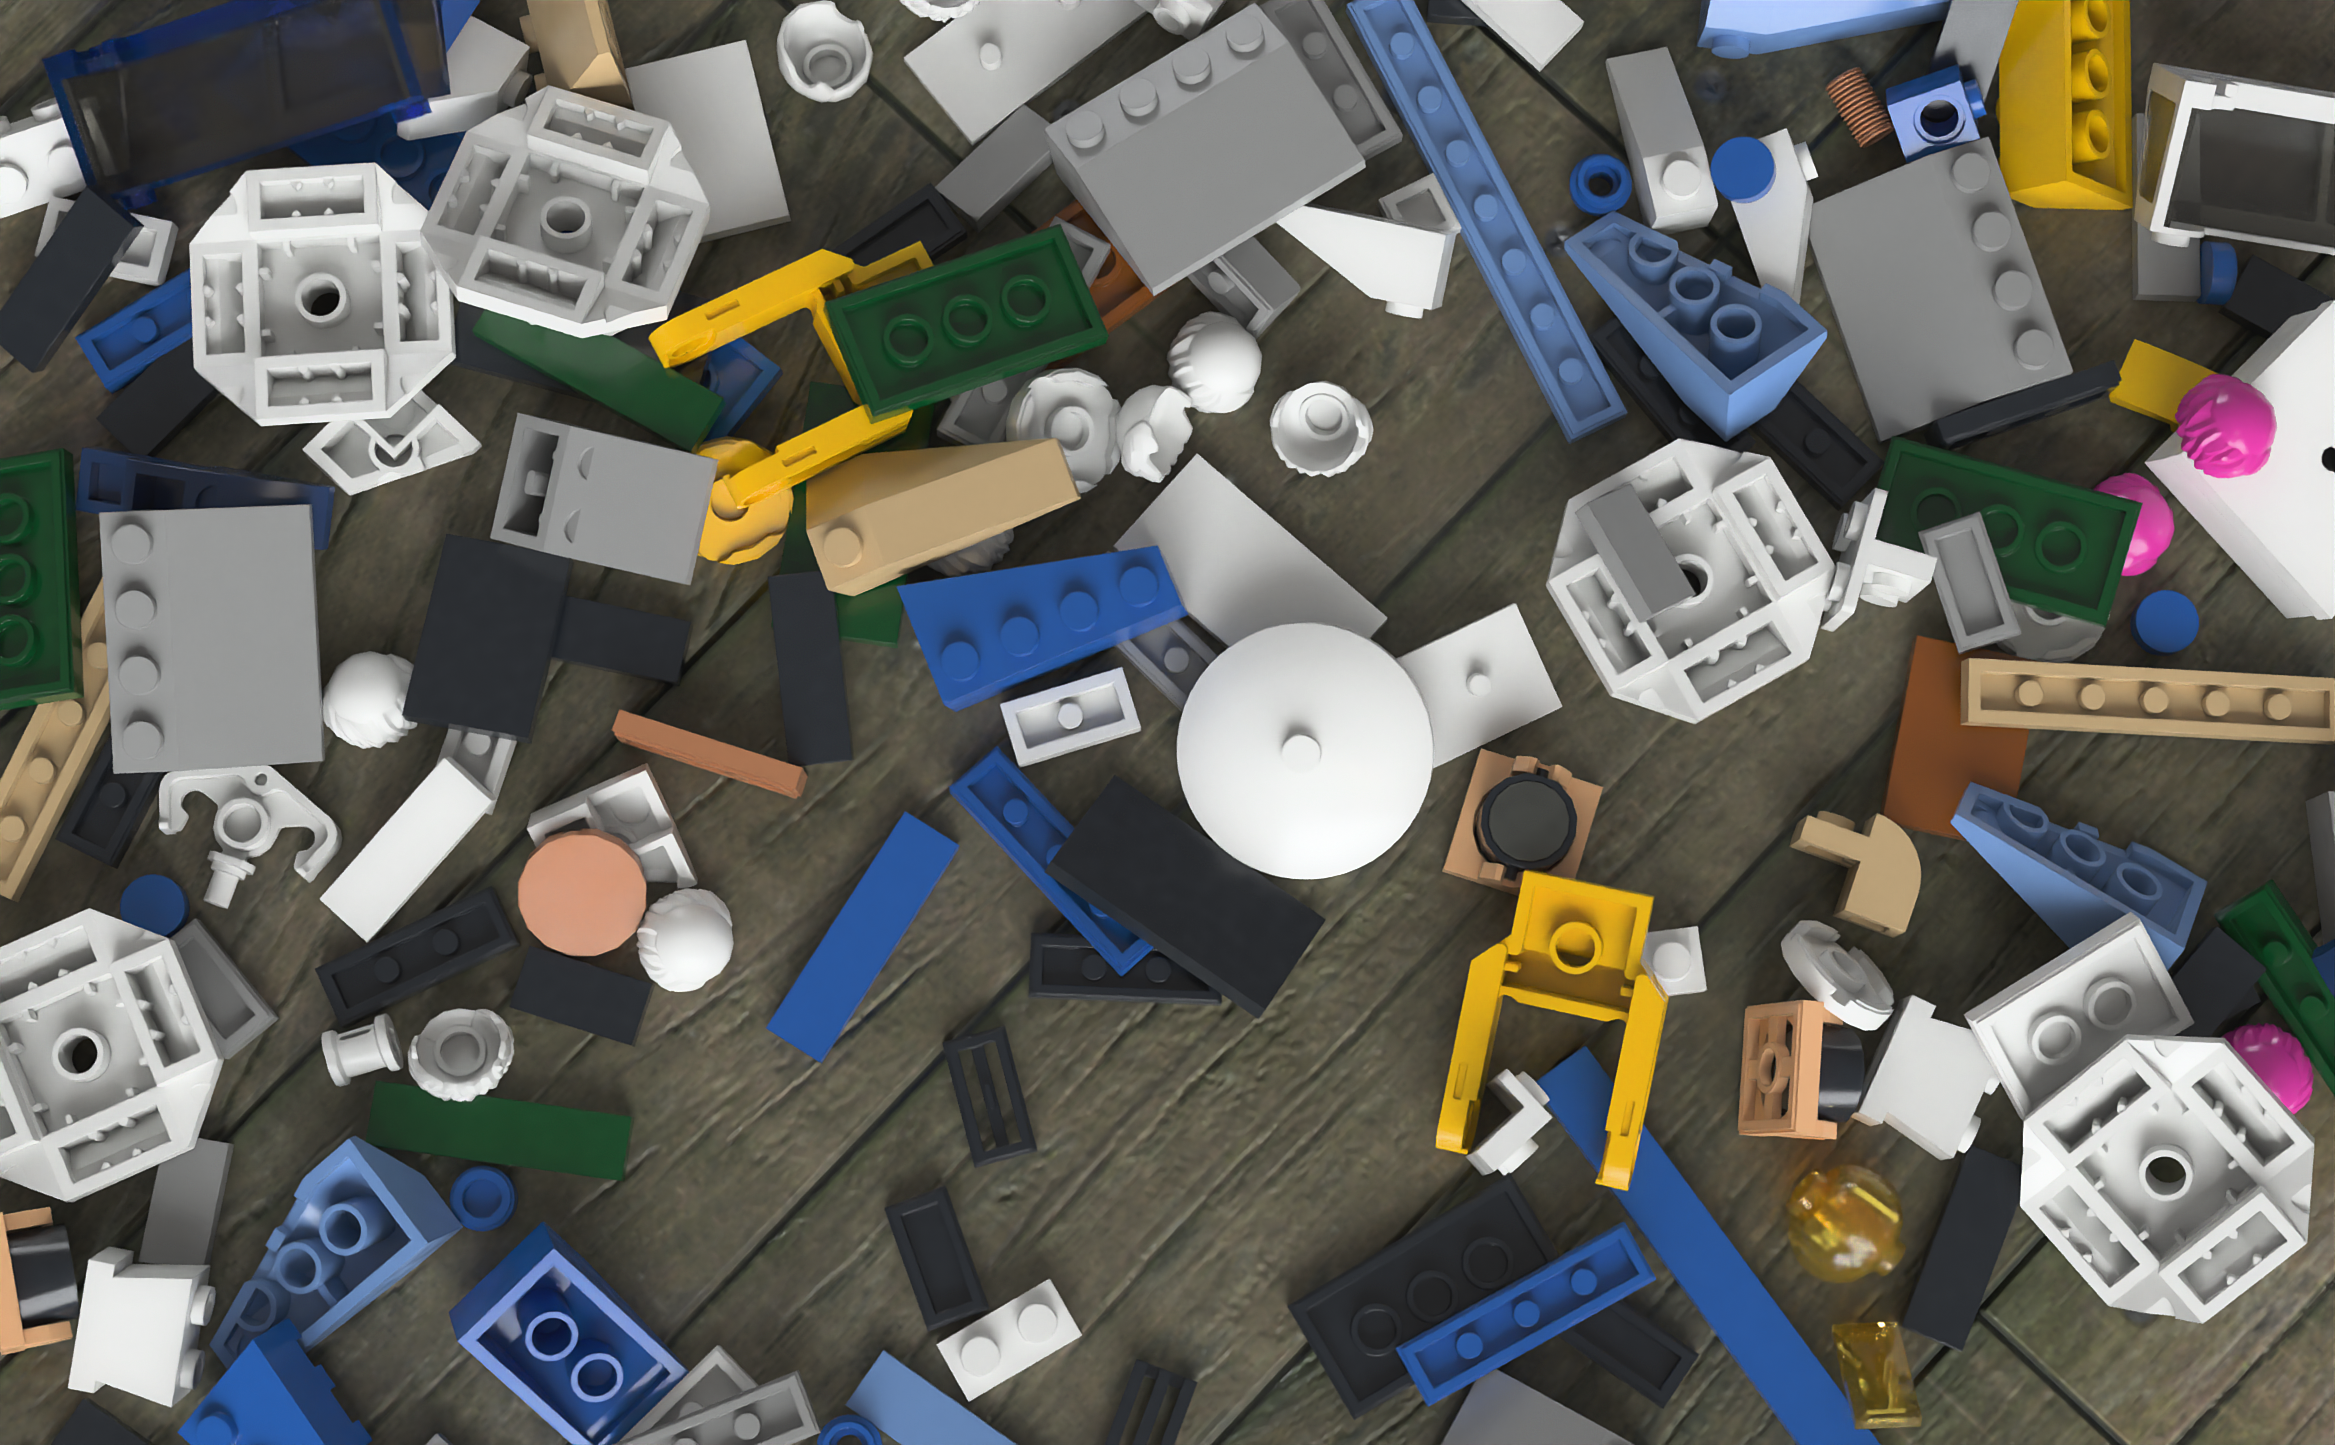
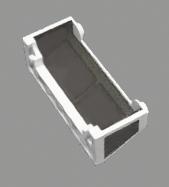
M2153 63L2147 87L2134 220L2149 231H2152L2151 240L2171 246L2188 247L2190 237L2202 238L2206 234L2335 255V92Z

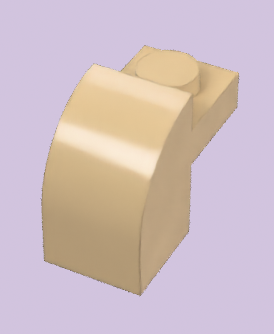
M1819 811L1816 818L1807 815L1796 825L1789 847L1849 868L1833 916L1892 938L1906 932L1921 884L1919 857L1908 835L1892 820L1878 813L1865 821L1861 834L1853 832L1855 827L1853 821L1826 811Z

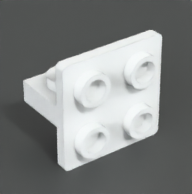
M1874 488L1862 502L1854 501L1849 514L1843 513L1840 518L1832 549L1841 551L1839 562L1835 565L1836 570L1826 597L1821 629L1831 632L1835 631L1853 615L1859 597L1876 605L1896 607L1898 601L1907 603L1931 583L1937 557L1875 539L1888 491Z

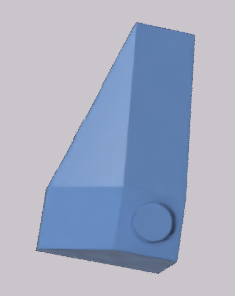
M1702 0L1696 47L1711 48L1714 55L1722 58L1740 59L1747 57L1749 53L1763 54L1941 21L1944 19L1950 0Z
M1611 211L1564 241V250L1682 401L1725 442L1777 407L1827 339V330L1784 291L1765 283L1762 289L1732 276L1733 267L1716 259L1709 265L1680 251L1676 240L1615 211Z
M1969 783L1964 790L1950 823L2070 949L2129 912H2132L2140 918L2167 971L2185 949L2207 885L2206 880L2151 848L2135 842H2131L2126 850L2097 840L2099 838L2097 828L2078 822L2074 829L2061 827L2049 822L2047 815L2038 806L1979 784Z
M357 1136L348 1138L309 1172L296 1190L294 1196L297 1199L283 1224L274 1229L265 1246L269 1249L252 1279L244 1282L209 1344L227 1370L252 1339L287 1318H290L302 1336L297 1342L304 1353H307L416 1268L462 1229L461 1223L427 1178Z

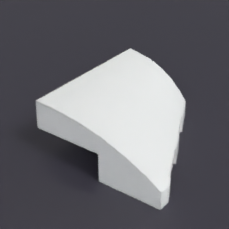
M420 390L391 418L329 422L302 450L313 464L351 496L472 455L482 445L440 404L437 405Z
M647 763L544 807L530 815L527 830L536 848L549 836L563 831L567 833L570 831H580V828L599 829L622 839L638 855L647 882L677 883V888H689L697 884L698 878L682 838Z

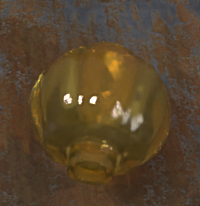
M1853 1163L1839 1164L1835 1168L1828 1170L1825 1174L1816 1168L1801 1180L1786 1203L1785 1209L1792 1214L1787 1226L1792 1252L1799 1264L1808 1273L1821 1281L1834 1284L1851 1283L1874 1271L1883 1277L1894 1269L1905 1253L1906 1246L1899 1241L1904 1221L1901 1199L1893 1184L1872 1167Z

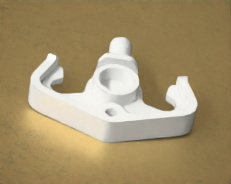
M269 765L172 771L167 773L160 782L158 823L159 829L166 835L176 834V832L181 831L189 819V815L185 812L182 805L184 797L189 792L200 791L218 805L213 829L216 841L223 851L222 853L216 851L209 852L207 859L213 862L211 869L214 870V873L203 899L213 905L228 909L238 881L244 880L246 874L253 875L256 867L248 863L247 860L260 856L269 850L282 828L306 827L314 832V844L308 850L299 851L294 863L295 870L309 883L315 879L317 874L341 848L342 834L336 823Z

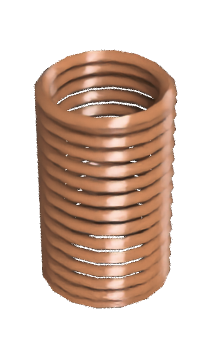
M1854 67L1830 81L1826 85L1825 91H1828L1827 95H1830V99H1833L1832 103L1836 104L1835 108H1839L1838 112L1841 113V117H1844L1843 121L1847 122L1846 126H1850L1851 135H1855L1854 139L1857 140L1859 147L1865 148L1890 134L1894 130L1892 119L1889 118V114L1886 113L1887 110L1883 109L1884 105H1881V101L1878 100L1879 97L1875 95L1876 92L1872 91L1873 87L1867 82L1868 79L1862 73L1863 70L1860 67Z

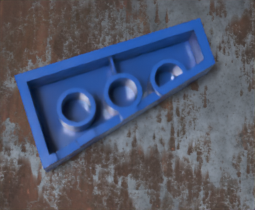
M1158 545L896 586L942 702L954 712H958L1189 615L1167 559Z
M290 1318L285 1319L252 1339L177 1432L190 1445H369L373 1441L361 1422L357 1420L352 1423L330 1391L335 1387V1384L322 1365L314 1367L297 1342L302 1336Z

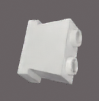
M1910 995L1899 1000L1864 1076L1862 1094L1857 1108L1851 1117L1868 1126L1882 1124L1884 1120L1939 1160L1954 1158L1957 1150L1965 1153L1969 1149L1981 1123V1118L1973 1115L1983 1092L1991 1095L1996 1090L2000 1080L1972 1030L1931 1018L1936 1006L1914 995Z
M108 1246L88 1260L68 1388L95 1393L107 1384L173 1407L190 1392V1389L195 1390L202 1378L205 1352L198 1350L197 1346L201 1325L206 1326L208 1324L215 1303V1287L207 1286L211 1265L132 1264L134 1251Z

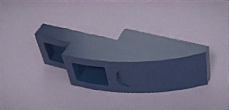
M82 447L76 510L99 514L100 512L312 504L314 549L326 550L329 545L335 486L224 466L206 467L100 447Z

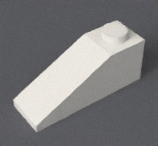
M1663 47L1608 58L1605 62L1644 225L1664 235L1708 226L1718 207V201L1705 147L1668 48Z
M1786 128L1757 139L1767 146L1775 160L1776 178L1770 191L1755 202L1736 203L1731 201L1761 287L1767 283L1784 291L1799 304L1813 205V196L1807 181L1819 176L1806 141L1794 145Z
M1306 203L1276 222L1371 298L1386 300V312L1406 317L1422 318L1424 309L1432 310L1442 307L1456 237L1455 232L1313 203Z

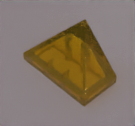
M1898 1322L1833 1324L1832 1337L1854 1428L1920 1427L1922 1414Z

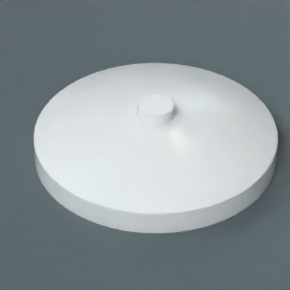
M1320 622L1285 623L1260 630L1236 642L1222 652L1199 677L1186 701L1179 723L1177 736L1178 773L1183 792L1197 821L1217 845L1228 854L1254 869L1279 877L1291 879L1328 878L1355 870L1373 861L1399 840L1411 825L1426 797L1432 777L1434 764L1433 728L1427 706L1415 681L1400 662L1382 646L1364 635L1337 625Z

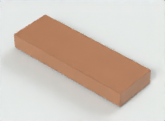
M620 709L612 731L615 733L614 735L623 744L797 799V796L801 797L808 778L802 767Z

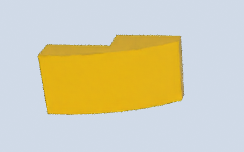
M2134 339L2119 372L2122 381L2114 391L2110 392L2109 398L2111 403L2170 424L2171 431L2175 432L2179 426L2175 414L2178 412L2177 408L2184 395L2207 376L2218 373L2180 356Z

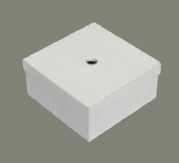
M2335 300L2324 302L2315 310L2291 316L2232 375V377H2237L2243 383H2248L2262 392L2275 410L2277 431L2274 442L2271 445L2270 457L2257 473L2233 478H2216L2204 474L2203 470L2194 467V460L2188 458L2187 452L2181 449L2183 438L2176 431L2144 462L2286 618L2314 616L2317 620L2332 619L2335 616Z

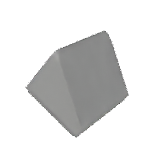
M1022 104L947 175L935 189L979 233L1053 163L1043 130L1050 123L1025 104Z
M1253 236L1187 276L1221 313L1236 318L1255 339L1293 301L1301 289L1299 284Z

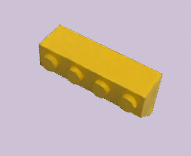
M2019 0L1998 61L1999 98L1996 102V117L2000 125V157L1998 164L2011 199L2033 208L2125 210L2133 208L2130 0Z

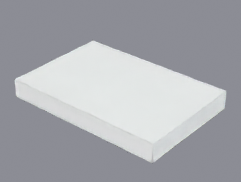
M746 40L625 69L634 110L670 121L681 143V150L693 169L710 204V219L700 243L791 221Z
M2132 912L2124 915L1964 1014L2009 1099L2023 1121L2029 1113L2127 1034L2175 1036L2194 1024L2140 918Z

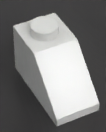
M470 16L439 66H423L399 99L397 135L410 141L467 131L492 116L505 111L508 106L512 108L520 106L530 89L533 76L527 73L530 46Z

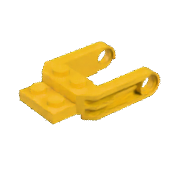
M921 241L865 267L854 264L851 258L824 249L818 250L679 315L651 333L649 341L663 367L673 368L696 359L797 310L808 308L813 316V326L853 402L860 405L776 446L774 455L745 468L733 477L729 473L726 474L722 480L737 508L741 509L757 504L905 432L913 410L874 424L870 423L823 308L827 301L934 266Z
M1529 869L1524 870L1511 935L1471 960L1438 1123L1436 1148L1469 1155L1471 1151L1504 995L1511 996L1518 1003L1608 1022L1620 1019L1625 1021L1626 1029L1605 1130L1608 1131L1595 1184L1626 1191L1629 1190L1669 1001V995L1645 959L1642 958L1655 896Z

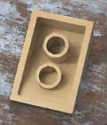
M526 0L530 15L519 17L526 45L530 46L529 54L539 52L544 73L534 75L537 91L550 85L635 111L608 0Z

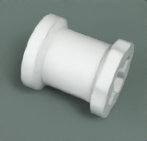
M386 1013L376 1016L374 1024L341 1034L333 1030L322 1033L321 1040L324 1056L336 1086L350 1084L351 1077L388 1067L392 1072L403 1068V1056L393 1022Z

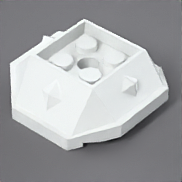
M548 85L526 97L525 104L498 113L466 131L420 230L422 247L458 301L524 320L530 325L537 324L579 338L599 334L612 336L627 328L667 320L710 219V204L693 169L681 150V143L670 121ZM562 231H574L572 233H560Z
M375 162L247 170L231 189V195L210 216L189 244L194 369L260 426L391 418L456 358L453 292L421 243L420 230L429 211L400 187ZM325 293L340 295L338 306L330 314L324 316L311 314L312 304L320 295Z
M1677 439L1568 500L1546 587L1610 696L1696 724L1800 666L1810 658L1836 566L1771 457L1749 452L1739 453L1714 445ZM1629 484L1634 488L1680 568L1692 572L1698 578L1701 586L1700 595L1692 597L1684 603L1642 623H1639L1575 514L1586 503Z
M88 908L0 947V1177L65 1202H74L194 1149L224 1058L175 941ZM90 1038L96 1045L97 1059L88 1071L79 1073L73 1065L72 1054L78 1043Z
M2127 1034L2025 1117L2020 1207L2108 1306L2142 1313L2175 1316V1319L2203 1324L2307 1244L2315 1138L2225 1038ZM2158 1157H2172L2182 1164L2186 1174L2176 1182L2166 1183L2156 1179L2151 1174L2148 1165Z

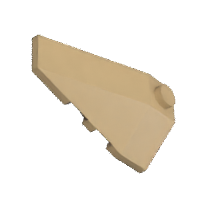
M1057 438L868 453L854 457L806 480V532L827 589L849 596H856L1079 500L1081 496L1060 440Z

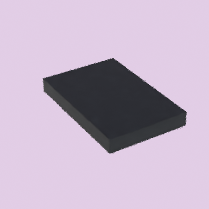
M446 534L402 712L404 719L421 724L531 744L574 565L572 558L523 547Z

